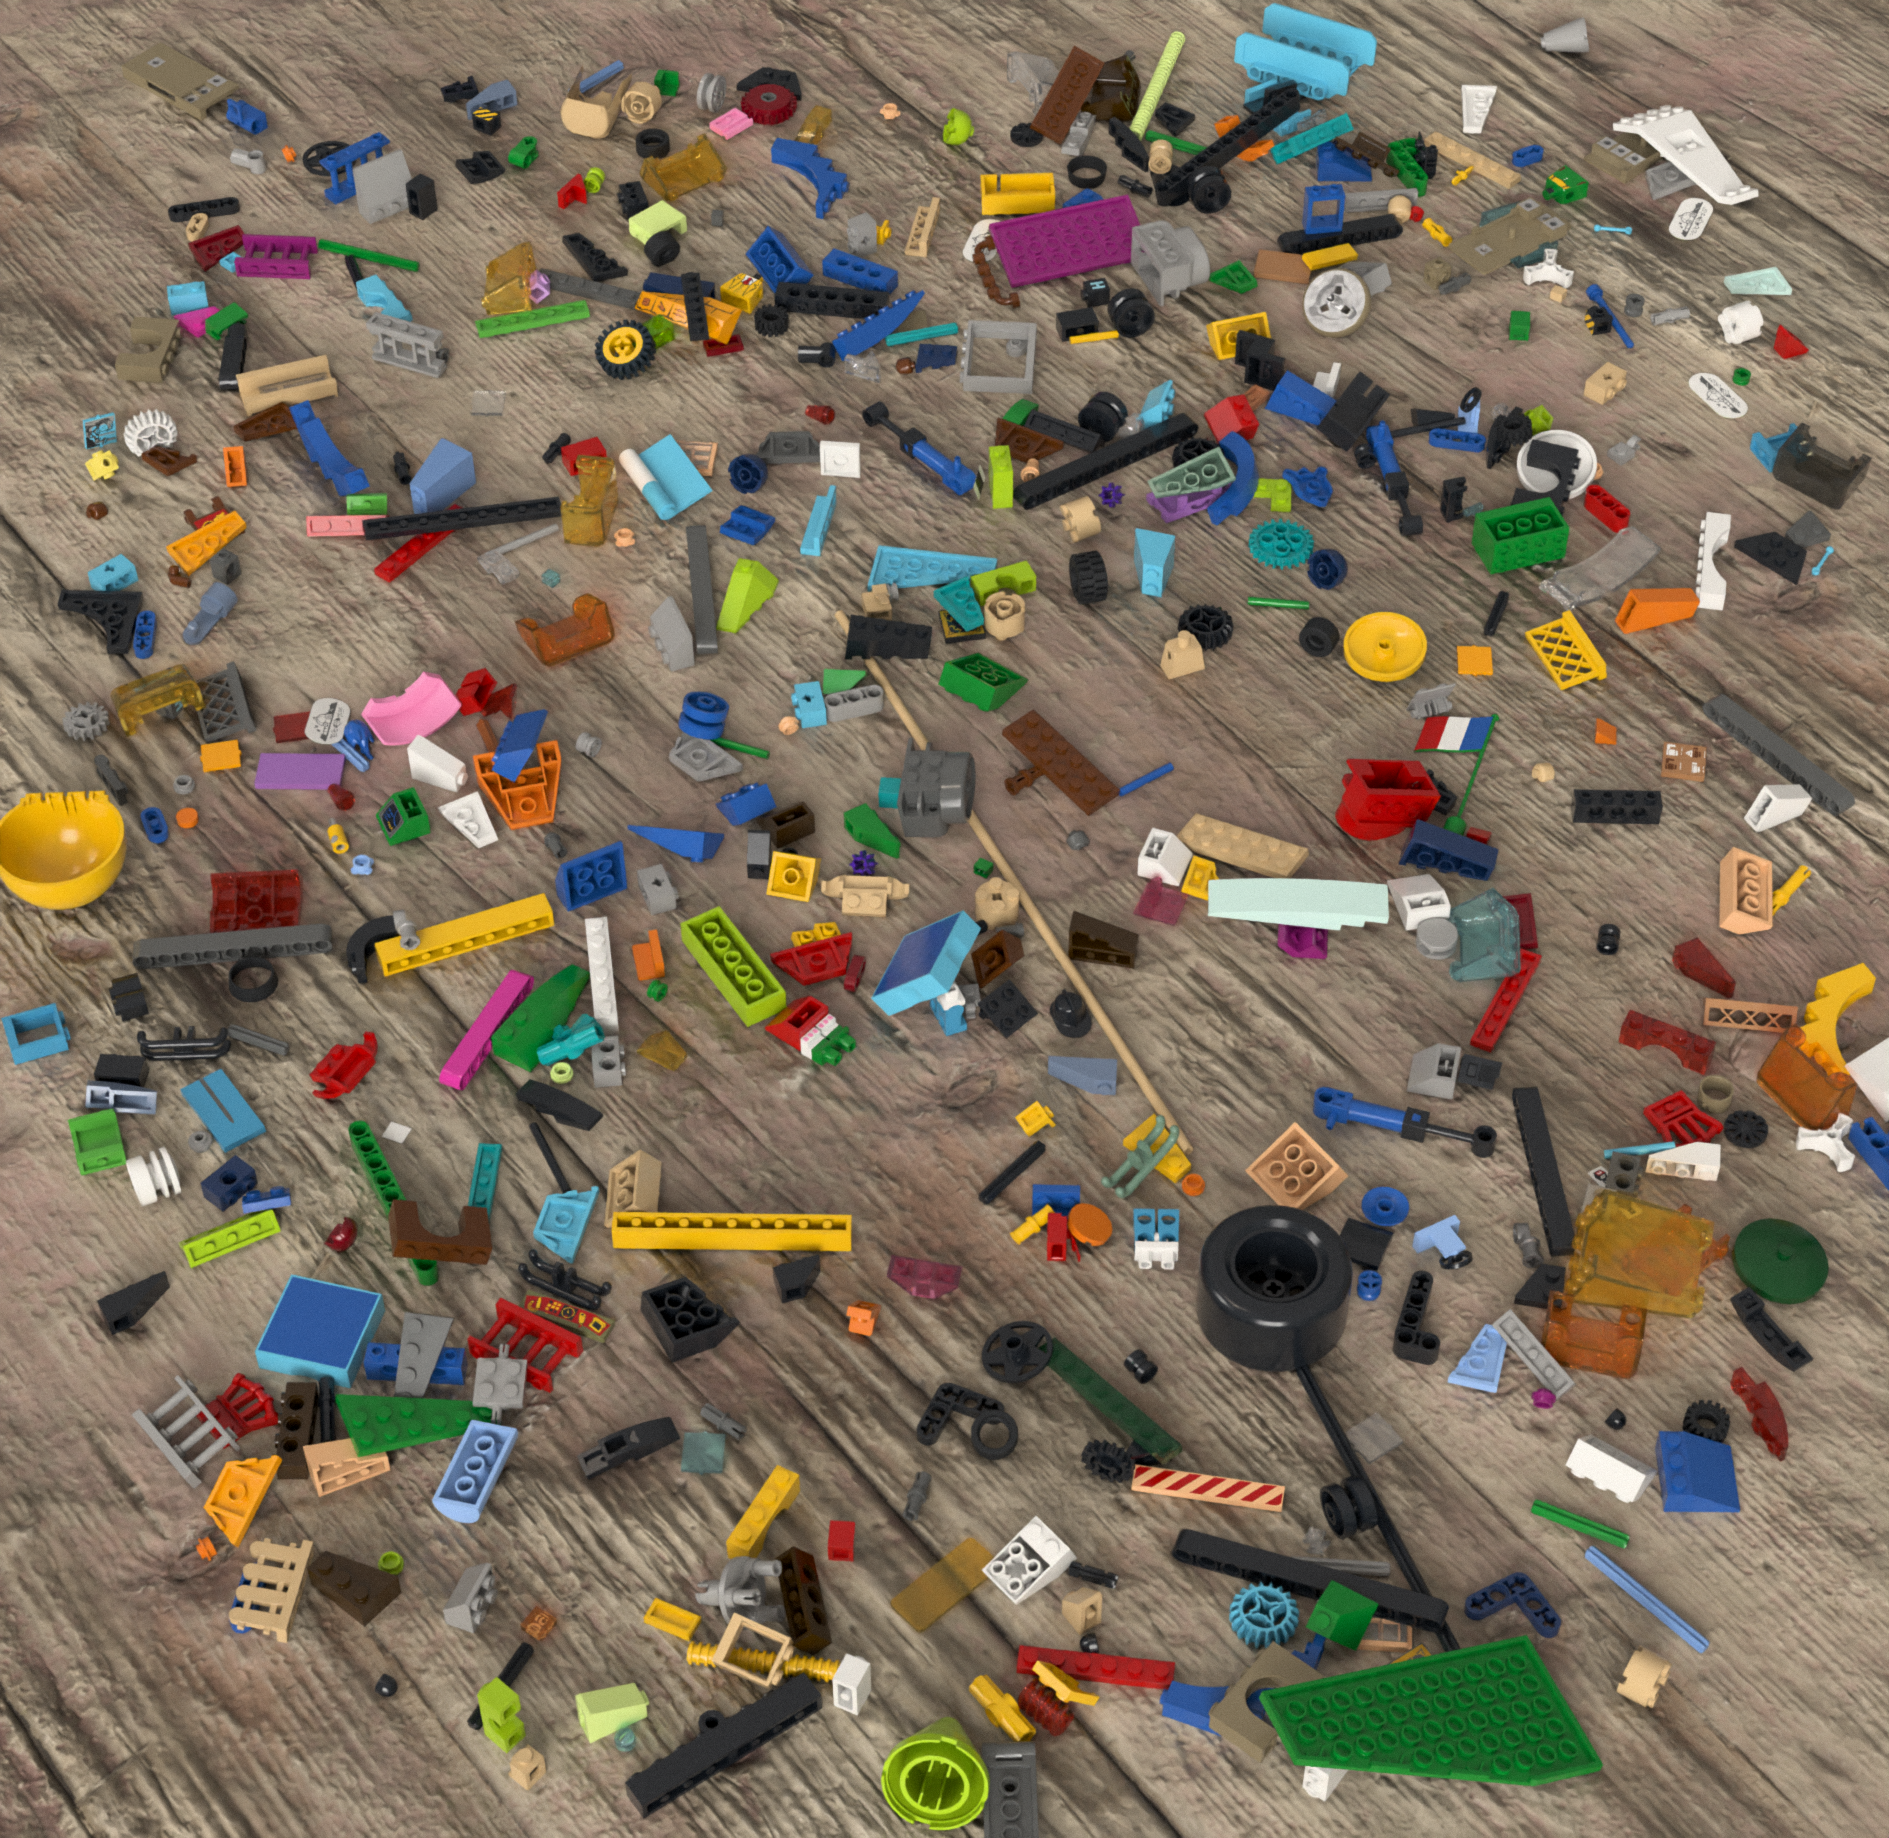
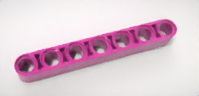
M513 969L508 972L443 1067L439 1077L441 1084L461 1091L466 1088L493 1048L491 1036L525 1001L534 985L533 976Z

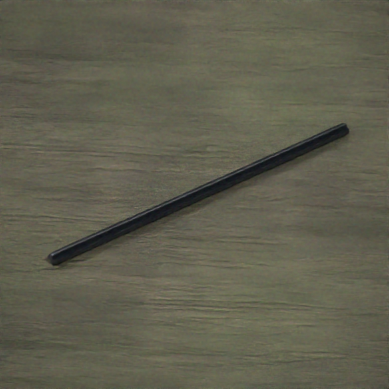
M1305 1365L1297 1368L1296 1374L1350 1475L1359 1476L1369 1489L1377 1511V1525L1412 1591L1432 1596L1310 1367ZM1445 1620L1442 1630L1435 1633L1444 1651L1449 1652L1461 1649Z

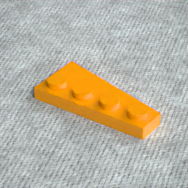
M233 511L166 546L167 552L189 577L245 530L246 523L236 511Z

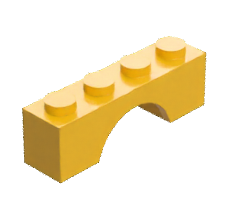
M779 1465L775 1467L727 1539L728 1558L733 1559L737 1556L757 1558L763 1549L764 1540L772 1521L782 1509L788 1510L799 1494V1474Z

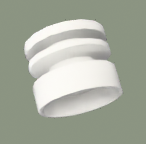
M165 1147L158 1149L161 1158L159 1160L154 1151H150L151 1163L146 1164L141 1155L125 1160L133 1187L142 1207L157 1202L156 1190L160 1189L166 1198L170 1197L167 1186H171L175 1195L181 1193L180 1176L177 1167Z

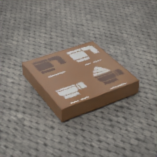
M1664 742L1661 777L1704 782L1707 747Z

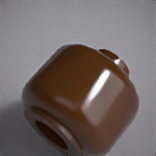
M905 357L897 360L896 369L900 374H910L913 372V369H916V364L910 357Z
M103 502L89 504L86 511L87 517L99 520L108 514V509Z

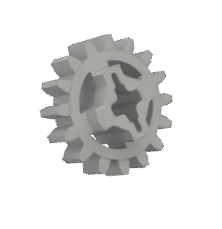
M87 702L83 706L79 703L78 708L70 707L71 712H65L66 717L62 718L65 732L68 733L69 737L74 736L75 740H78L80 737H82L83 741H86L87 737L93 740L95 735L102 736L101 731H107V726L110 725L108 711H105L104 706L98 707V703L90 705Z

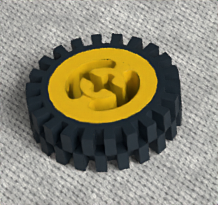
M623 320V325L620 321L615 322L617 327L614 328L612 324L609 325L610 331L608 332L604 329L602 331L604 337L599 335L597 338L600 343L596 342L595 344L597 348L595 349L596 359L606 374L611 375L614 379L618 376L620 380H624L625 375L629 380L632 379L631 374L638 377L637 371L641 370L644 373L646 371L644 366L650 367L652 364L649 360L654 361L655 359L653 354H656V344L653 337L642 323H636L635 320H631L630 323L628 320ZM633 342L636 343V348L632 345Z

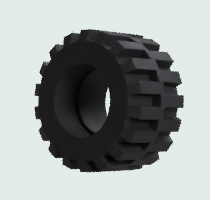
M1095 550L1072 554L1069 561V575L1073 594L1078 603L1082 605L1106 600L1108 579L1105 564L1099 552Z

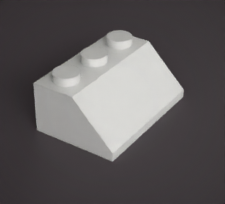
M1593 1435L1578 1439L1566 1463V1466L1572 1469L1571 1473L1580 1478H1585L1586 1476L1594 1481V1486L1605 1491L1609 1489L1615 1492V1497L1626 1503L1639 1500L1657 1473V1470Z

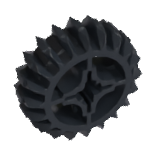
M1192 437L1191 440L1184 439V442H1179L1178 446H1175L1172 454L1173 466L1175 468L1217 447H1220L1223 455H1225L1224 449L1221 448L1220 444H1216L1215 440L1209 441L1208 437L1205 439H1201V437L1197 439Z
M1206 603L1204 606L1197 604L1195 608L1190 606L1189 610H1184V613L1180 615L1178 624L1179 632L1186 630L1193 634L1201 648L1205 649V651L1207 649L1214 651L1216 647L1222 648L1223 644L1226 645L1232 637L1234 627L1231 616L1228 615L1227 611H1222L1221 607L1215 608L1214 604L1207 606Z

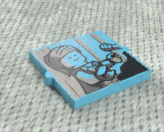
M113 412L104 415L98 414L96 417L83 420L86 450L117 442L115 414Z

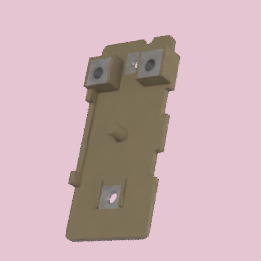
M1529 197L1517 203L1516 207L1512 208L1509 214L1482 227H1473L1470 234L1450 243L1449 250L1478 272L1486 275L1509 264L1511 259L1519 255L1523 257L1538 250L1539 245L1547 241L1552 243L1566 236L1567 231L1571 229V224L1565 219H1560L1556 212L1542 202Z

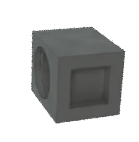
M224 548L209 559L213 577L227 585L242 574L238 556Z

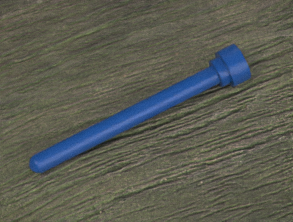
M1598 284L1589 286L1586 290L1588 298L1597 302L1599 307H1605L1608 314L1613 317L1612 326L1627 348H1633V341L1602 298L1603 291Z

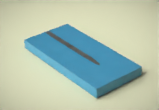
M222 1069L180 1089L182 1096L225 1153L266 1132L263 1123Z

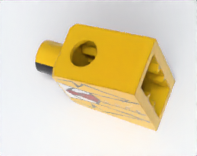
M743 273L738 274L720 287L721 302L739 308L749 314L752 313L763 298V278L759 274H755L753 277Z

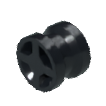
M1361 444L1354 450L1356 462L1362 469H1368L1376 463V456L1373 453L1372 446L1369 444Z

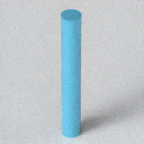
M1675 1141L1604 1150L1605 1159H1611L1613 1151L1636 1156L1658 1153L1676 1147Z

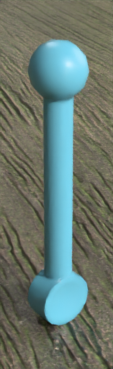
M1598 224L1594 226L1596 232L1605 230L1625 232L1626 234L1632 233L1631 227H1601Z
M1832 546L1826 548L1825 555L1818 565L1812 568L1811 573L1813 575H1819L1821 566L1829 554L1834 552Z

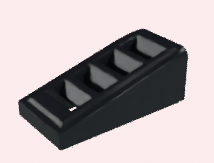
M1411 409L1412 423L1416 425L1455 418V414L1449 412Z

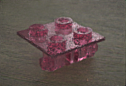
M1156 876L1150 880V883H1147L1133 915L1175 926L1189 894L1163 887L1162 879Z

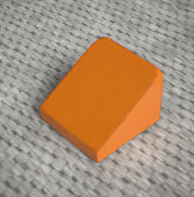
M1597 718L1595 743L1616 745V727Z

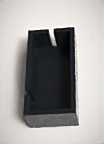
M1360 371L1316 428L1346 452L1356 442L1390 396L1388 392L1376 384L1367 397H1365L1363 394L1373 381Z

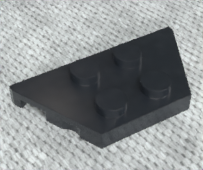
M762 67L736 84L737 90L749 92L750 89L764 84L780 85L790 89V93H794L796 100H802L796 72Z
M1776 532L1735 541L1734 548L1793 584H1798L1807 554L1805 549Z

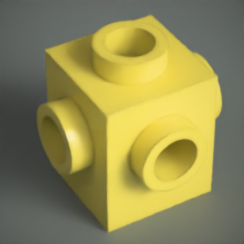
M103 450L92 454L93 458L85 463L94 481L101 477H104L106 480L114 476V471L119 468L118 459L114 454H111L110 450L105 453Z

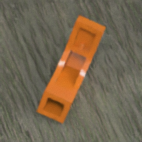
M1238 115L1223 117L1214 125L1221 138L1241 122ZM1258 140L1237 155V157L1245 161H1254L1260 156L1269 153L1268 150L1274 147L1273 140Z

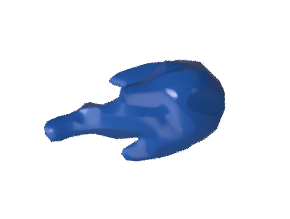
M361 720L349 721L344 727L347 742L353 748L358 744L360 753L365 754L369 760H372L374 757L369 751L368 739L374 742V738L369 727Z

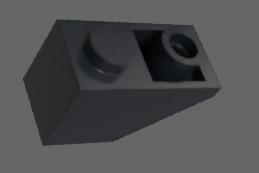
M819 1255L807 1256L797 1261L782 1263L779 1266L773 1267V1281L782 1304L806 1297L821 1272Z

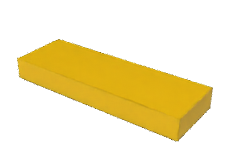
M1347 243L1304 253L1302 260L1310 270H1316L1357 260L1358 254Z

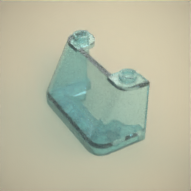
M1491 888L1450 909L1449 922L1457 928L1460 935V962L1453 961L1449 969V974L1453 980L1462 983L1512 977L1520 972L1519 916L1515 908L1494 888Z

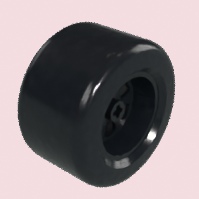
M1283 1205L1255 1206L1241 1210L1224 1219L1207 1237L1199 1260L1196 1312L1200 1327L1207 1340L1218 1352L1231 1361L1259 1371H1292L1305 1365L1309 1366L1325 1357L1340 1340L1348 1317L1353 1268L1346 1244L1339 1234L1325 1221L1309 1212ZM1260 1279H1266V1281L1262 1284H1256L1253 1282ZM1299 1288L1302 1291L1301 1293L1296 1294L1294 1296H1290L1289 1293L1291 1290Z

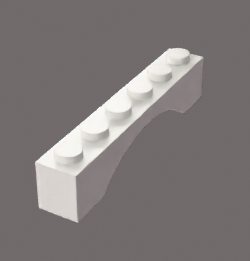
M1707 512L1705 520H1701L1700 531L1703 533H1700L1699 545L1702 546H1699L1698 558H1701V560H1698L1697 572L1700 573H1697L1696 585H1699V587H1696L1695 591L1696 596L1700 600L1698 608L1723 610L1726 581L1716 570L1712 557L1728 541L1731 515Z
M607 917L585 919L594 1018L602 1026L605 1036L619 1035Z

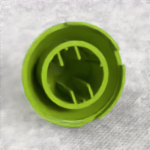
M943 1717L904 1739L890 1751L884 1763L881 1785L888 1804L906 1821L914 1824L916 1820L929 1824V1829L949 1830L968 1824L981 1813L988 1797L990 1777L984 1761L961 1724L952 1717Z

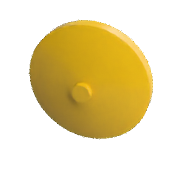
M1377 612L1361 617L1349 627L1344 637L1343 650L1347 663L1356 673L1370 680L1391 682L1409 677L1422 666L1427 652V640L1420 626L1410 618L1392 612Z

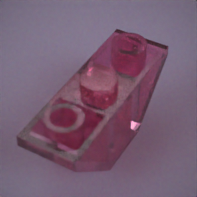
M892 1255L887 1277L910 1295L935 1299L958 1289L963 1266Z

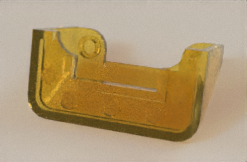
M705 133L697 136L698 142L692 145L690 143L687 149L667 158L659 160L658 157L654 159L650 156L644 159L639 175L665 201L673 202L679 196L714 181L719 182L725 177L724 174L727 167Z
M531 242L520 243L490 261L489 265L486 266L487 279L485 293L481 297L482 307L486 308L487 315L532 311V302H530L529 297L531 294L530 277L531 273L536 270Z
M178 664L113 689L110 694L111 701L126 737L137 734L135 731L136 725L144 723L141 715L181 701L183 707H187V704L195 707L196 711L206 708L197 681L190 668L185 664Z

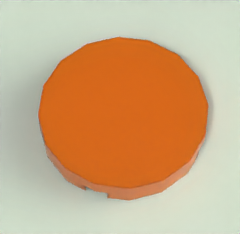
M1081 1203L1075 1205L1068 1213L1067 1226L1072 1235L1083 1243L1087 1241L1092 1243L1091 1246L1103 1245L1110 1238L1113 1230L1112 1224L1108 1216L1101 1209L1091 1204Z

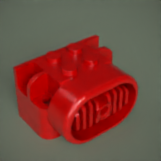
M1347 759L1346 763L1352 773L1345 774L1342 778V783L1346 790L1336 809L1335 818L1338 825L1347 834L1361 840H1379L1397 835L1407 827H1413L1417 819L1426 822L1441 795L1420 761Z

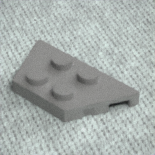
M1671 161L1650 168L1645 173L1653 200L1696 184Z
M684 732L681 737L677 738L676 745L669 754L670 762L698 782L743 770L742 763L710 740L699 739Z

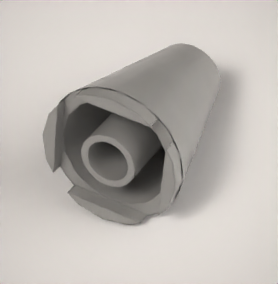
M1584 17L1543 33V37L1540 38L1541 47L1545 48L1546 51L1589 52Z

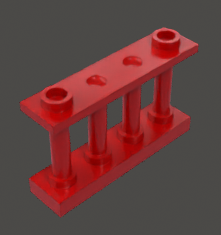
M500 1298L495 1304L498 1320L481 1341L472 1336L467 1338L469 1352L476 1359L499 1357V1350L490 1346V1344L504 1326L510 1324L518 1328V1330L506 1343L510 1345L508 1358L517 1359L510 1354L525 1335L530 1334L538 1338L522 1358L528 1362L526 1381L538 1390L543 1389L551 1393L553 1391L551 1373L566 1355L570 1354L578 1358L582 1354V1338ZM550 1344L558 1348L542 1370L530 1365L545 1345Z

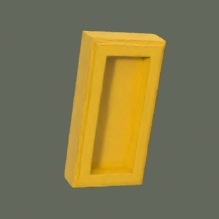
M658 1598L654 1599L643 1617L644 1623L689 1642L702 1621L701 1616Z

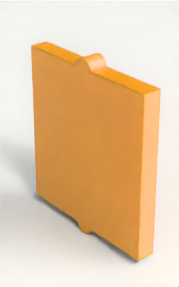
M1475 645L1457 646L1458 674H1473L1474 676L1492 675L1491 647H1477Z
M238 739L201 745L202 756H200V761L203 763L204 772L241 767L240 756L242 753L239 750Z

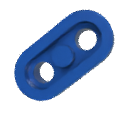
M156 807L143 810L141 821L148 840L153 843L165 841L169 837V831L162 811Z

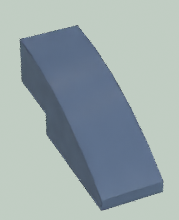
M87 1081L85 1108H113L115 1112L156 1114L157 1091L114 1082Z

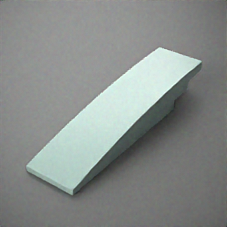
M1288 878L1209 880L1208 916L1340 930L1341 925L1364 927L1365 921L1387 924L1389 919L1388 885Z

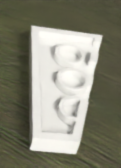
M1462 85L1463 133L1474 134L1482 132L1497 91V86Z

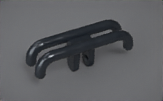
M189 1026L187 1039H181V1027H175L173 1040H147L144 1031L141 1030L137 1033L140 1053L149 1061L216 1059L226 1055L231 1048V1041L227 1039L229 1031L225 1027L220 1029L218 1036L195 1039V1026ZM222 1044V1046L216 1050L194 1051V1048L215 1047ZM149 1049H173V1051L151 1052Z
M535 1249L530 1250L528 1253L530 1261L539 1270L552 1275L553 1283L533 1275L525 1263H521L518 1266V1271L522 1278L531 1285L589 1310L600 1308L602 1304L600 1296H607L612 1290L610 1282H604L602 1286L578 1277L577 1270L572 1267L565 1271L564 1265L561 1262L557 1261L554 1266L546 1263L538 1256V1252ZM576 1287H579L596 1296L589 1300L573 1293Z

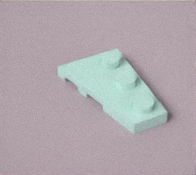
M1777 267L1726 276L1724 279V284L1731 294L1791 295L1792 288Z

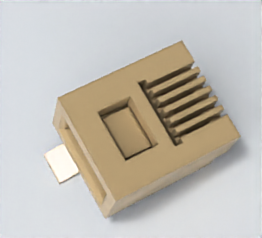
M886 583L872 585V592L861 594V603L865 617L892 621V607Z

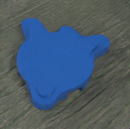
M1320 466L1313 473L1305 467L1299 471L1291 469L1283 471L1282 477L1292 485L1294 492L1300 499L1318 507L1327 506L1333 492V488L1326 478L1327 468Z

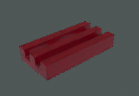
M740 334L731 335L727 345L714 339L703 341L707 357L744 350Z

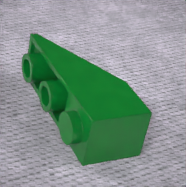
M864 803L844 812V828L856 842L893 858H900L899 848H901L899 839L891 834L887 824L881 822L874 809L871 810Z

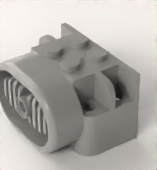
M1162 220L1132 227L1131 264L1160 307L1164 306V295L1170 294L1173 299L1179 298L1180 291L1186 290L1187 287L1203 284L1208 281L1210 277L1208 254L1204 245L1190 227L1184 226L1173 229L1169 222Z

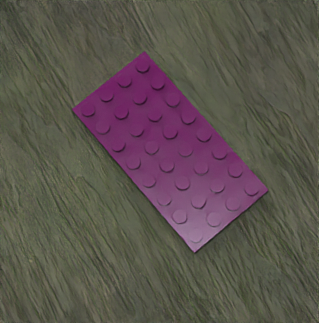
M1123 195L991 223L988 229L1010 286L1015 288L1130 263L1132 227L1139 226L1140 223L1129 196Z

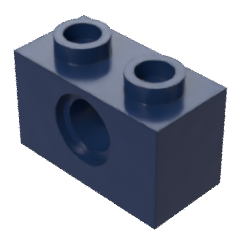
M235 1155L200 1184L204 1198L224 1212L227 1208L233 1206L243 1195L253 1190L258 1181L255 1169Z

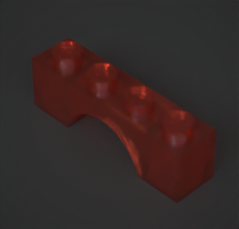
M1633 1010L1628 1012L1622 1024L1618 1041L1637 1050H1641L1648 1045L1665 1047L1678 1056L1684 1068L1705 1075L1713 1059L1716 1042Z

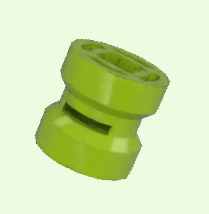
M590 168L583 180L585 189L591 193L598 192L605 180V173L600 168Z

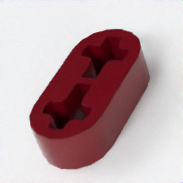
M854 954L845 976L844 990L857 991L865 971L866 956Z

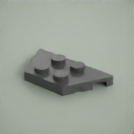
M809 431L769 432L766 440L760 444L756 455L762 458L766 464L820 462V445L813 439Z

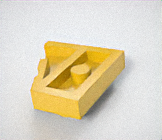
M1193 856L1181 892L1208 901V881L1219 880L1216 875L1215 863Z
M1037 1661L1032 1669L1040 1676L1038 1678L1039 1681L1057 1691L1055 1695L1066 1703L1073 1701L1095 1706L1100 1698L1094 1692L1082 1691L1078 1687V1681L1051 1663Z

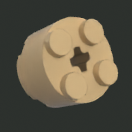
M635 82L621 99V109L623 113L629 116V120L634 123L643 124L652 119L662 103L659 88L647 82Z
M1088 496L1060 505L1061 513L1065 517L1062 520L1065 531L1070 530L1073 543L1101 532L1099 517H1095L1093 512L1095 507Z
M997 592L987 598L984 605V627L990 634L995 636L997 640H1006L1008 637L1016 636L1024 631L1025 602L1019 595L1014 593L1012 595H1005V592Z
M998 877L991 878L990 881L982 884L975 892V915L977 921L984 920L989 930L1015 924L1019 915V890Z
M1639 1645L1638 1650H1635L1623 1673L1625 1681L1623 1684L1619 1682L1617 1693L1644 1707L1649 1706L1653 1708L1659 1697V1685L1664 1686L1671 1674L1672 1664L1665 1657Z

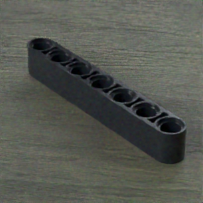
M1387 214L1343 222L1342 231L1305 234L1304 229L1285 232L1278 237L1277 243L1284 253L1303 255L1304 253L1347 243L1354 246L1397 238L1402 234L1403 227L1394 214Z

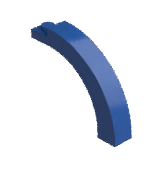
M1231 431L1219 441L1221 448L1224 449V457L1232 461L1238 467L1236 480L1229 489L1207 508L1211 523L1216 526L1230 514L1237 517L1253 498L1259 482V470L1252 448L1242 436L1234 431Z

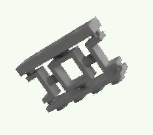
M375 312L366 322L370 333L378 335L379 341L372 347V351H375L372 354L373 360L439 378L446 370L447 365L445 361L436 358L435 354L442 346L440 341L443 338V331ZM402 342L412 345V351L403 349Z

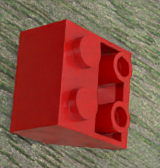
M812 996L793 1000L765 1027V1030L801 1051L800 1039L813 1027L816 1028L815 1025L828 1015V1006Z

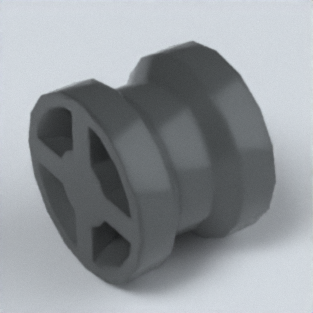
M1639 294L1628 295L1626 297L1624 313L1630 317L1641 316L1645 302L1644 297Z

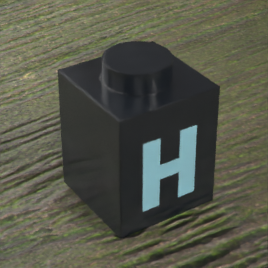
M1105 278L1083 281V289L1080 291L1081 299L1086 302L1088 308L1109 304L1110 288Z

